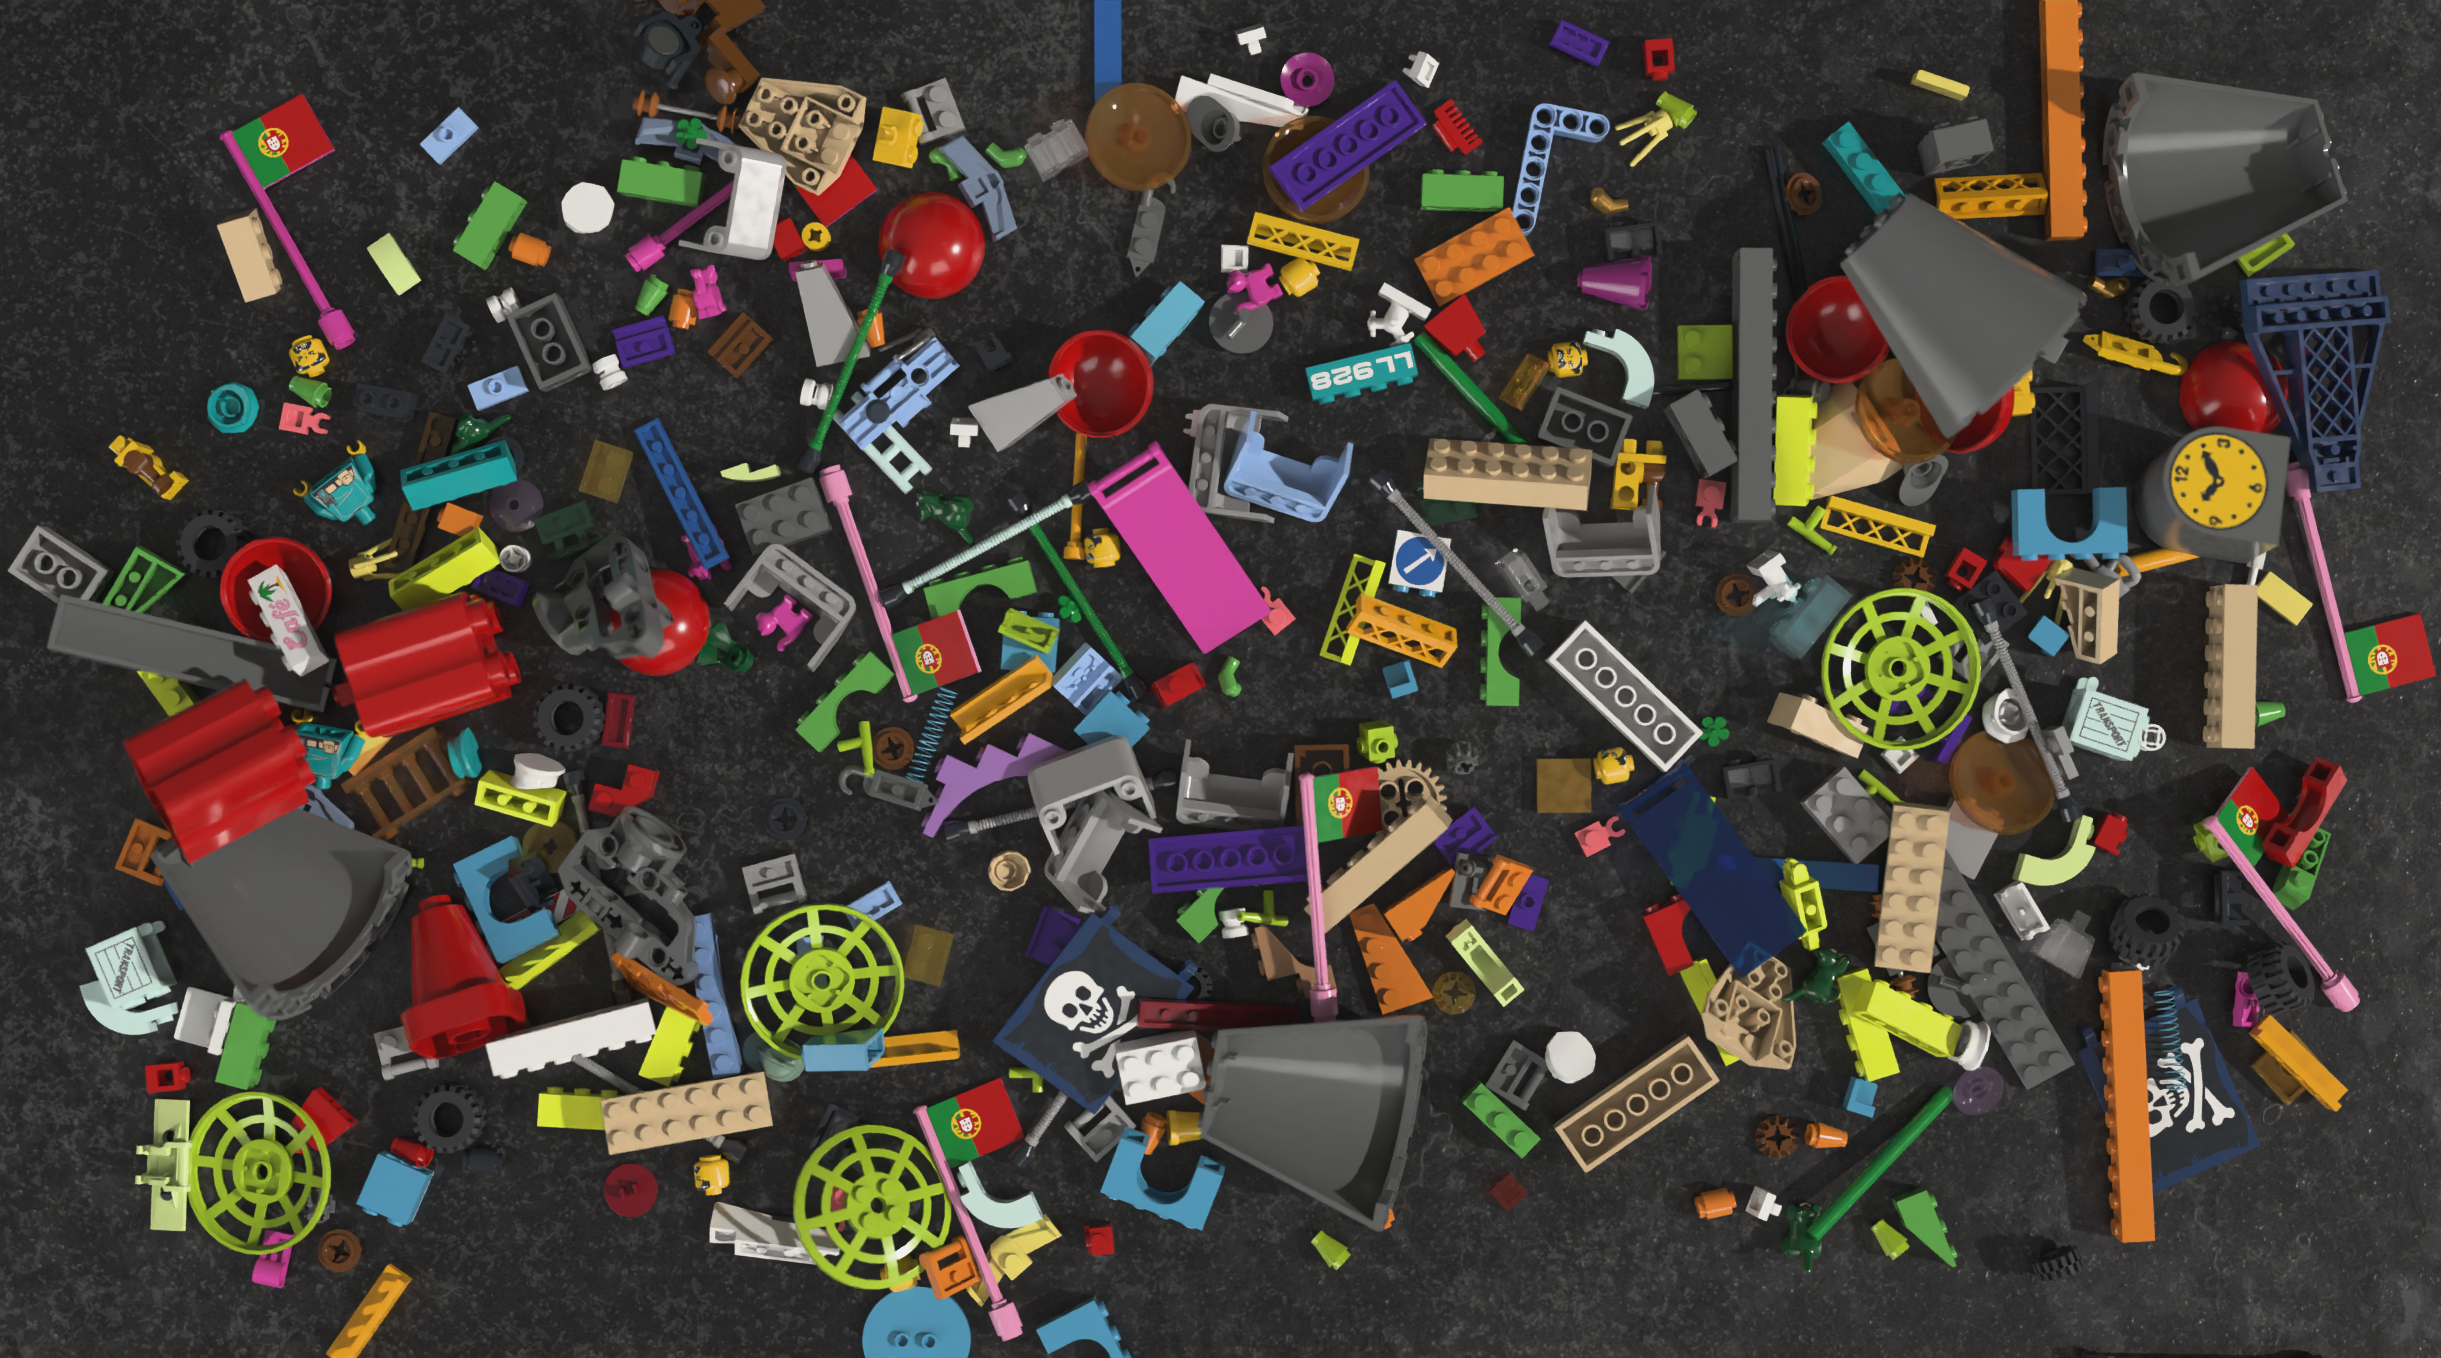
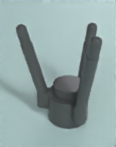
M928 326L923 330L919 328L913 333L878 347V351L882 352L912 340L914 344L896 356V360L900 361L915 350H920L934 337L938 341L939 339ZM916 368L912 371L911 378L916 374V372L920 368Z

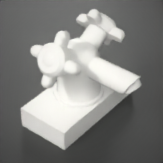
M1384 282L1378 295L1391 302V305L1384 318H1376L1375 310L1370 312L1367 322L1370 335L1375 337L1376 329H1384L1388 333L1393 334L1396 340L1390 344V347L1407 344L1410 338L1414 336V333L1412 331L1405 335L1401 328L1409 315L1412 314L1425 322L1431 309Z
M1766 550L1746 565L1751 574L1763 577L1768 586L1754 595L1752 605L1755 607L1769 597L1771 599L1777 597V600L1780 602L1787 600L1794 603L1796 601L1797 590L1801 588V585L1799 583L1792 585V581L1789 580L1781 567L1786 562L1781 553Z

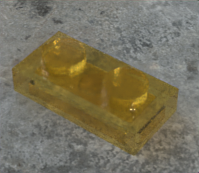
M1527 353L1499 396V399L1522 411L1550 369V365L1546 361Z

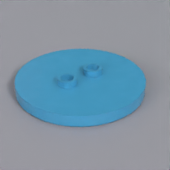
M916 1285L913 1289L890 1292L874 1306L863 1330V1351L865 1358H968L971 1346L970 1326L962 1308L952 1297L949 1296L942 1300H936L932 1287Z

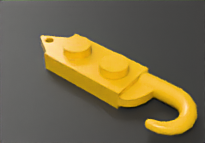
M2102 331L2101 334L2085 335L2083 342L2098 351V356L2122 362L2134 368H2142L2148 371L2153 369L2176 376L2182 375L2188 369L2186 359L2177 353L2171 352L2170 356L2176 359L2180 365L2170 364L2163 361L2161 354L2154 349V346Z

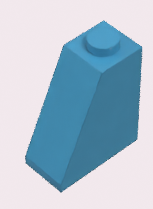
M883 1028L815 1036L803 1044L801 1049V1059L805 1062L806 1071L868 1070L886 1054Z

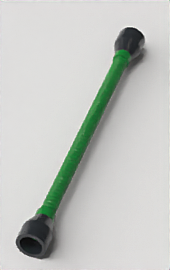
M886 248L883 255L879 282L876 286L877 289H875L876 292H874L873 298H871L868 305V311H866L862 324H860L861 327H859L860 330L856 334L855 343L852 344V349L848 353V359H846L845 365H843L844 368H842L839 375L840 378H838L839 381L836 382V387H834L830 397L831 400L828 401V406L824 410L823 419L820 420V425H818L813 439L810 440L809 445L802 451L796 463V467L802 471L815 474L821 461L823 437L826 436V431H828L831 424L830 421H832L831 418H833L840 402L839 399H841L842 393H844L847 386L848 377L851 376V371H853L856 364L855 361H857L856 358L859 357V352L863 348L864 339L868 336L867 333H869L872 326V320L875 319L878 307H880L879 304H881L882 298L885 295L884 291L887 290V285L891 284L893 277L902 269L907 257L896 250Z
M1024 491L1006 501L1011 512L1020 520L1033 515L1031 502ZM1036 522L1033 526L1030 525L1029 530H1031V533L1037 539L1036 541L1039 542L1038 544L1046 556H1048V559H1050L1049 561L1052 562L1051 564L1054 565L1053 568H1056L1055 571L1063 580L1062 582L1066 588H1069L1068 591H1070V594L1074 597L1073 599L1076 600L1075 602L1078 603L1077 605L1085 614L1087 620H1089L1088 622L1091 623L1090 625L1093 626L1092 629H1094L1100 641L1102 640L1101 643L1103 646H1106L1107 652H1110L1109 655H1111L1112 660L1115 661L1114 663L1120 670L1126 692L1134 702L1151 690L1145 680L1136 674L1132 667L1127 666L1126 660H1123L1124 657H1121L1122 654H1119L1120 651H1118V648L1114 645L1115 643L1112 642L1113 640L1107 634L1103 625H1101L1102 623L1099 622L1100 620L1097 619L1098 617L1094 610H1092V607L1090 608L1089 603L1086 602L1087 599H1084L1085 596H1082L1083 593H1081V590L1077 587L1078 585L1075 584L1076 582L1068 573L1066 567H1064L1065 565L1062 564L1063 562L1060 561L1061 559L1055 552V549L1047 541L1048 538H1045L1046 535L1038 526L1039 524Z

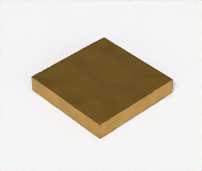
M1536 759L1537 813H1591V759Z
M2288 1029L2287 1031H2288L2313 1057H2315V1058L2319 1061V1059L2311 1052V1050L2303 1043V1041L2294 1033V1031H2293L2292 1029ZM2266 1050L2249 1064L2287 1106L2306 1090Z

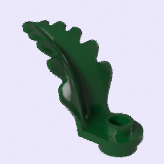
M710 621L707 640L697 655L696 661L698 664L720 663L734 672L744 673L748 671L754 660L750 650L732 640L723 622H717L712 627Z

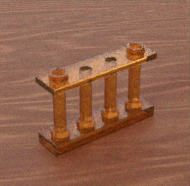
M431 727L341 784L346 794L354 792L357 795L360 794L379 824L381 830L373 834L374 838H384L386 841L399 833L397 828L448 796L453 795L455 798L468 790L466 785L472 782L471 778L464 777L459 780L438 747L440 744L438 739L444 736L439 727ZM422 749L425 752L429 751L450 785L438 794L435 793L415 761L417 758L415 754ZM400 763L402 766L407 767L427 801L414 809L392 775L394 773L392 768ZM376 778L384 781L404 813L403 816L390 823L369 789L371 787L369 783Z

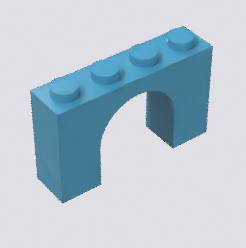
M2126 487L2092 489V525L2088 533L2074 543L2059 540L2050 532L2045 519V489L2011 491L2013 556H2021V561L2038 560V555H2048V560H2065V554H2075V559H2092V554H2102V559L2119 558V553L2128 552Z
M513 836L453 864L456 870L453 873L455 881L459 887L463 886L467 895L464 897L465 903L471 912H475L478 919L475 921L476 927L482 936H486L489 945H486V948L492 959H496L500 963H506L562 935L551 910L543 909L515 923H503L491 910L489 895L493 884L502 875L508 873V860L525 855L519 839Z
M1125 1126L1105 1177L1101 1193L1106 1194L1110 1199L1130 1203L1137 1209H1146L1154 1212L1163 1219L1178 1221L1187 1228L1202 1230L1223 1178L1226 1164L1201 1155L1193 1177L1187 1186L1175 1192L1159 1191L1151 1187L1144 1180L1140 1169V1163L1147 1148L1150 1135Z
M1095 1296L1037 1325L1036 1331L1048 1354L1075 1340L1091 1339L1103 1345L1108 1351L1110 1358H1131L1128 1350H1122L1118 1342L1121 1340V1336L1116 1326H1110L1106 1319L1109 1313L1104 1302H1098Z

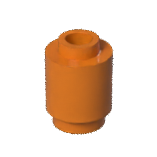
M520 233L518 237L513 236L509 251L512 252V258L535 267L538 265L544 267L549 258L551 246L546 245L545 241Z
M677 289L676 295H673L668 318L669 321L673 322V327L688 330L689 325L695 326L698 310L693 297L694 291Z
M1726 1187L1700 1193V1196L1695 1197L1699 1218L1706 1217L1707 1220L1732 1214V1208L1736 1207L1733 1191L1728 1192Z

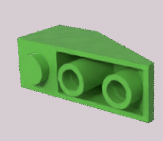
M2318 828L2294 869L2286 865L2282 866L2272 893L2282 905L2294 911L2310 898L2331 835L2329 832Z
M1920 1187L1892 1198L1901 1224L1951 1267H1956L1954 1258L1957 1257V1253L1951 1242L1947 1243L1944 1235L1947 1232V1228L1942 1217L1938 1218L1934 1208L1938 1206L1933 1193L1927 1192L1926 1189Z

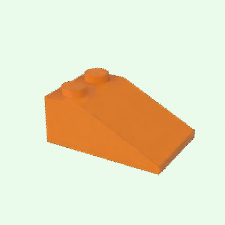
M1449 866L1382 911L1402 941L1407 939L1410 942L1422 934L1420 929L1426 925L1455 874Z

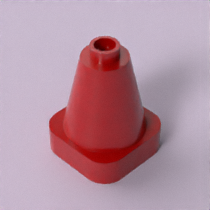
M436 895L418 903L420 913L411 919L413 1007L401 1014L409 1049L426 1059H443L486 1046L489 1038L529 1028L530 1022L522 994L505 983L465 907L459 904H452L449 895Z

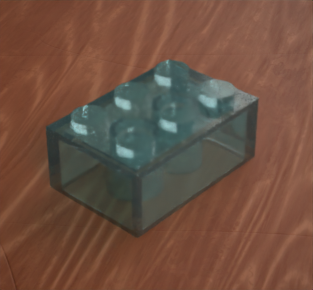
M1828 575L1812 577L1802 589L1805 594L1801 598L1796 599L1794 603L1791 602L1785 611L1788 615L1784 619H1778L1768 631L1771 633V636L1767 640L1792 660L1801 659L1852 597L1847 590Z

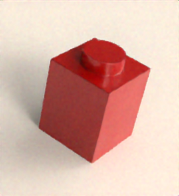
M782 217L777 219L773 244L780 258L786 262L808 249L791 218L785 219Z

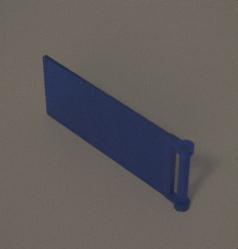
M1683 759L1676 763L1674 769L1632 799L1617 805L1619 812L1627 820L1741 978L1748 975L1807 932L1805 926ZM1681 776L1687 779L1688 782L1638 818L1634 817L1632 814L1633 810Z

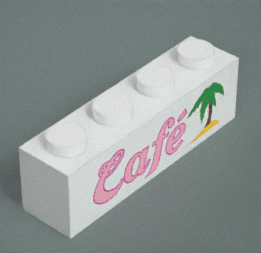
M276 564L249 579L248 582L252 588L249 594L256 605L260 604L263 612L259 613L260 617L267 627L271 626L274 632L270 635L271 639L278 649L282 648L285 655L281 658L289 671L294 670L302 677L330 661L286 573Z

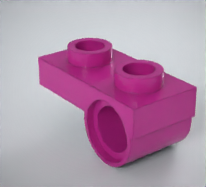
M2238 972L2235 984L2236 996L2233 1008V1026L2255 1028L2259 1021L2260 1002L2253 992L2248 973Z
M268 1228L265 1231L263 1245L283 1242L292 1238L295 1234ZM292 1246L279 1252L260 1255L254 1266L252 1281L277 1288L284 1287Z

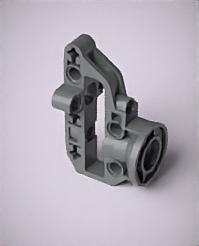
M615 532L575 559L566 577L560 584L551 590L542 588L532 598L535 613L543 628L562 649L572 655L579 656L587 648L595 651L601 646L605 647L609 654L616 659L644 655L646 658H653L660 653L664 646L663 630L674 622L670 610L655 597L650 569L644 552L628 538ZM610 567L613 581L605 586L603 572ZM606 596L612 603L611 606L620 613L622 626L613 633L612 630L614 628L610 608L599 597L603 598Z
M626 806L610 827L587 830L561 864L558 872L567 896L617 939L613 947L621 955L629 959L638 957L666 981L679 986L695 980L698 975V966L694 961L697 923L693 914L682 901L688 894L686 888L683 887L685 883L671 872L686 853V844L671 827L656 816L635 806ZM610 838L615 842L614 850H611L609 847ZM590 849L611 867H622L630 874L626 879L649 899L656 900L669 911L668 915L679 926V932L673 941L666 936L668 931L662 924L651 919V917L645 918L581 864V860ZM650 872L656 877L654 885L649 880ZM659 949L665 952L664 961L659 958Z

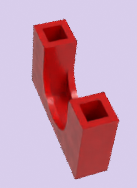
M1734 869L1727 870L1719 875L1721 878L1711 883L1710 880L1702 881L1694 886L1695 890L1685 893V891L1677 892L1670 896V901L1663 904L1660 902L1652 903L1645 907V912L1640 913L1665 971L1669 976L1694 966L1682 937V923L1687 913L1697 905L1715 903L1724 907L1729 913L1737 934L1743 943L1769 933L1746 878L1740 870L1736 872Z

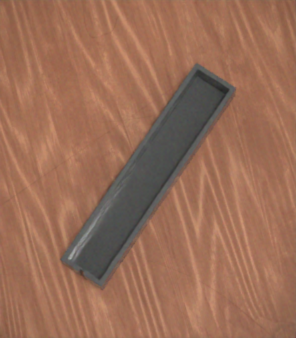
M1740 248L1732 255L1733 390L1731 391V440L1738 450L1736 455L1738 461L1731 464V523H1764L1770 521L1771 515H1775L1776 501L1771 499V488L1776 486V473L1771 472V462L1776 460V445H1772V434L1776 433V418H1772V407H1776L1777 399L1776 391H1772V380H1776L1777 375L1776 364H1772V353H1776L1777 338L1772 337V326H1776L1777 310L1773 309V299L1777 297V283L1773 282V272L1777 271V255H1773V248Z
M60 595L47 645L49 651L217 690H223L246 679L253 691L266 685L277 704L324 714L329 695V688L325 687V684L331 685L337 659L329 658L330 661L300 677L294 670L289 671L281 658L285 654L282 648L278 649L274 644L66 595Z

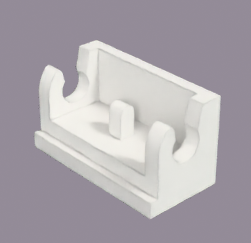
M2014 881L1993 894L2020 941L2033 939V935L2050 929L2023 882Z

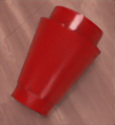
M396 1137L392 1143L391 1152L419 1168L429 1165L434 1154V1148L432 1150L427 1148L426 1142L421 1143L417 1140Z

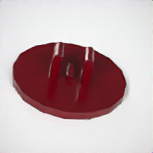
M629 1163L615 1168L610 1173L605 1182L604 1194L609 1207L617 1214L635 1217L649 1211L658 1195V1186L653 1173L645 1166Z

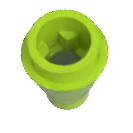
M1666 91L1656 102L1657 106L1665 110L1676 127L1680 126L1685 129L1697 114V111L1693 109V105L1670 95Z
M1883 1218L1870 1228L1874 1232L1885 1255H1889L1893 1260L1910 1247L1906 1242L1907 1239L1886 1223Z
M1322 1230L1311 1241L1329 1267L1332 1266L1336 1270L1351 1256L1347 1251L1348 1247L1326 1235Z

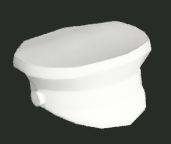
M584 182L573 186L561 202L566 226L576 233L601 231L609 225L615 205L604 187Z
M2009 688L1989 698L1983 705L1982 711L1983 725L1986 732L2005 744L2024 739L2029 729L2028 722H2026L2027 719H2025L2021 706H2019L2020 703L2016 699L2015 690Z
M516 754L514 757L516 769L510 779V785L521 789L551 788L556 786L558 777L565 773L566 769L559 762L540 754Z
M1966 1020V1022L1960 1024L1963 1028L1954 1055L1947 1058L1958 1062L1965 1070L1974 1071L1979 1068L1986 1054L1991 1030L1984 1021L1975 1024L1970 1020Z
M1557 1032L1546 1046L1545 1062L1554 1078H1558L1565 1083L1574 1084L1593 1072L1596 1054L1592 1045L1579 1032Z

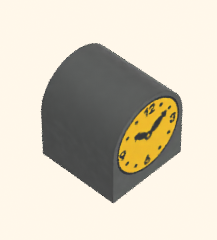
M2208 427L2190 433L2149 462L2139 475L2135 485L2133 500L2135 514L2140 526L2151 540L2165 549L2245 564L2278 546L2290 438L2225 427Z

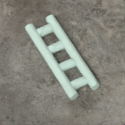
M859 391L851 397L856 405L864 398ZM837 410L833 415V420L839 425L837 421L844 414ZM889 426L883 433L893 442L890 447L881 454L870 443L863 451L904 494H907L913 488L908 480L919 470L926 476L933 468L892 426ZM900 451L912 462L901 473L889 462Z

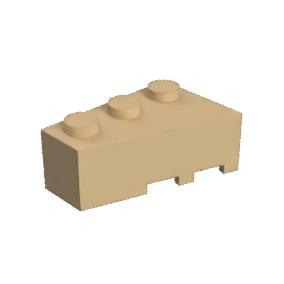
M258 208L226 216L217 227L245 302L276 294L281 289L282 279L278 269L274 267L272 251L267 243Z
M2073 567L2055 577L2056 585H2060L2064 598L2061 602L2063 610H2067L2070 621L2068 630L2076 658L2101 664L2117 654L2120 579Z
M1779 692L1767 720L1768 723L1782 726L1791 730L1790 732L1794 734H1800L1813 740L1815 743L1841 754L1858 758L1864 741L1851 734L1837 720L1828 704L1821 707L1817 705L1818 699L1803 694L1800 698ZM1847 714L1845 718L1853 726L1868 734L1870 728L1861 725L1862 719Z

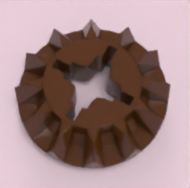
M1797 173L1787 179L1788 185L1784 188L1787 192V197L1784 200L1789 201L1791 205L1790 210L1797 211L1798 215L1808 216L1815 213L1822 203V190L1818 181L1808 173ZM1799 192L1809 193L1804 198L1798 197Z
M1907 558L1895 567L1892 574V584L1894 588H1911V580L1904 577V575H1913L1917 571L1918 578L1925 582L1915 583L1912 589L1930 593L1935 586L1936 574L1931 564L1922 558ZM1901 596L1907 600H1915V597Z
M1738 573L1730 574L1721 579L1715 589V601L1720 610L1730 616H1743L1751 612L1755 607L1752 605L1754 595L1758 593L1754 581L1748 576ZM1733 583L1738 591H1747V594L1740 597V607H1738L1735 599H1726V596L1733 593Z
M898 727L882 729L872 741L873 758L878 765L885 769H901L913 757L915 752L913 739L907 731ZM888 737H890L894 744H904V746L897 750V760L892 753H882V751L889 747Z
M1779 1115L1770 1116L1764 1119L1757 1127L1755 1134L1756 1144L1759 1150L1767 1157L1781 1159L1790 1156L1794 1149L1797 1148L1799 1134L1796 1125L1788 1118ZM1776 1126L1780 1134L1788 1136V1138L1780 1140L1779 1148L1774 1140L1766 1139V1137L1775 1135Z
M338 1228L329 1231L321 1238L318 1245V1257L323 1266L328 1270L345 1272L353 1268L360 1260L362 1248L359 1238L351 1233V1230ZM345 1241L344 1250L348 1254H342L335 1260L337 1250L333 1246H339Z

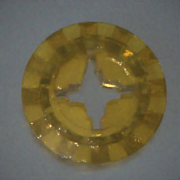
M1450 971L1444 973L1436 980L1433 987V997L1436 1005L1442 1011L1449 1014H1460L1473 1005L1476 989L1469 976L1459 971ZM1455 981H1457L1458 990L1466 993V995L1457 996L1454 1004H1452L1451 995L1444 993L1443 990H1452Z

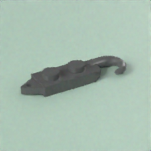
M1158 172L1152 174L1147 178L1143 187L1127 254L1136 278L1150 264L1154 263L1165 216L1164 204L1152 197L1155 184L1158 181H1166L1170 186V192L1174 194L1176 191L1174 179L1166 173ZM1137 267L1141 269L1139 272L1135 270Z
M860 764L846 766L841 770L838 777L840 789L848 795H851L852 791L846 786V778L850 774H856L864 777L863 787L865 793L869 796L921 811V808L940 803L929 791L926 784L875 769V774L864 775L865 766Z

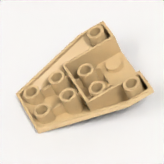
M761 78L738 127L761 150L781 154L786 161L785 175L795 185L819 196L840 177L863 130L866 97L839 85Z
M1851 382L1835 383L1832 385L1828 399L1825 402H1817L1816 419L1812 418V429H1816L1815 446L1811 445V456H1815L1814 473L1810 472V483H1814V497L1809 499V501L1882 482L1903 468L1895 442L1865 396Z
M1750 941L1746 942L1707 993L1702 1012L1707 1039L1749 1066L1790 1069L1796 1049L1793 1001L1783 1002L1781 998L1792 991L1791 968Z

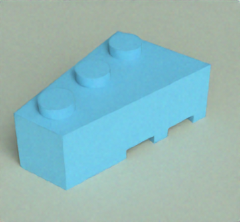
M1181 281L1174 288L1170 285L1160 296L1162 302L1158 306L1153 304L1144 314L1145 321L1141 325L1135 323L1127 333V336L1130 337L1129 339L1136 343L1144 352L1150 366L1159 356L1166 352V348L1182 333L1198 314L1205 302Z

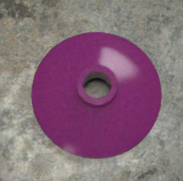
M1300 53L1290 58L1284 65L1280 78L1281 87L1286 97L1294 101L1295 104L1305 107L1315 106L1322 103L1330 95L1334 86V73L1328 61L1320 55ZM1309 77L1312 79V84L1305 86L1302 83V79Z

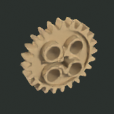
M1397 758L1396 766L1393 767L1389 761H1386L1387 769L1384 771L1377 766L1382 831L1376 832V836L1380 832L1384 834L1389 832L1387 828L1391 823L1384 820V815L1388 811H1395L1399 816L1402 814L1401 805L1396 804V802L1400 801L1399 779H1403L1406 800H1411V802L1406 803L1407 811L1421 797L1426 800L1430 796L1436 800L1443 810H1447V806L1440 803V801L1447 799V795L1438 793L1444 789V785H1435L1439 776L1438 774L1429 776L1431 767H1427L1422 771L1421 761L1413 767L1410 758L1407 759L1405 765H1402L1400 759ZM1410 782H1421L1423 785L1422 790L1416 794L1409 792L1407 788ZM1386 784H1391L1396 788V792L1390 797H1385L1381 794V788Z

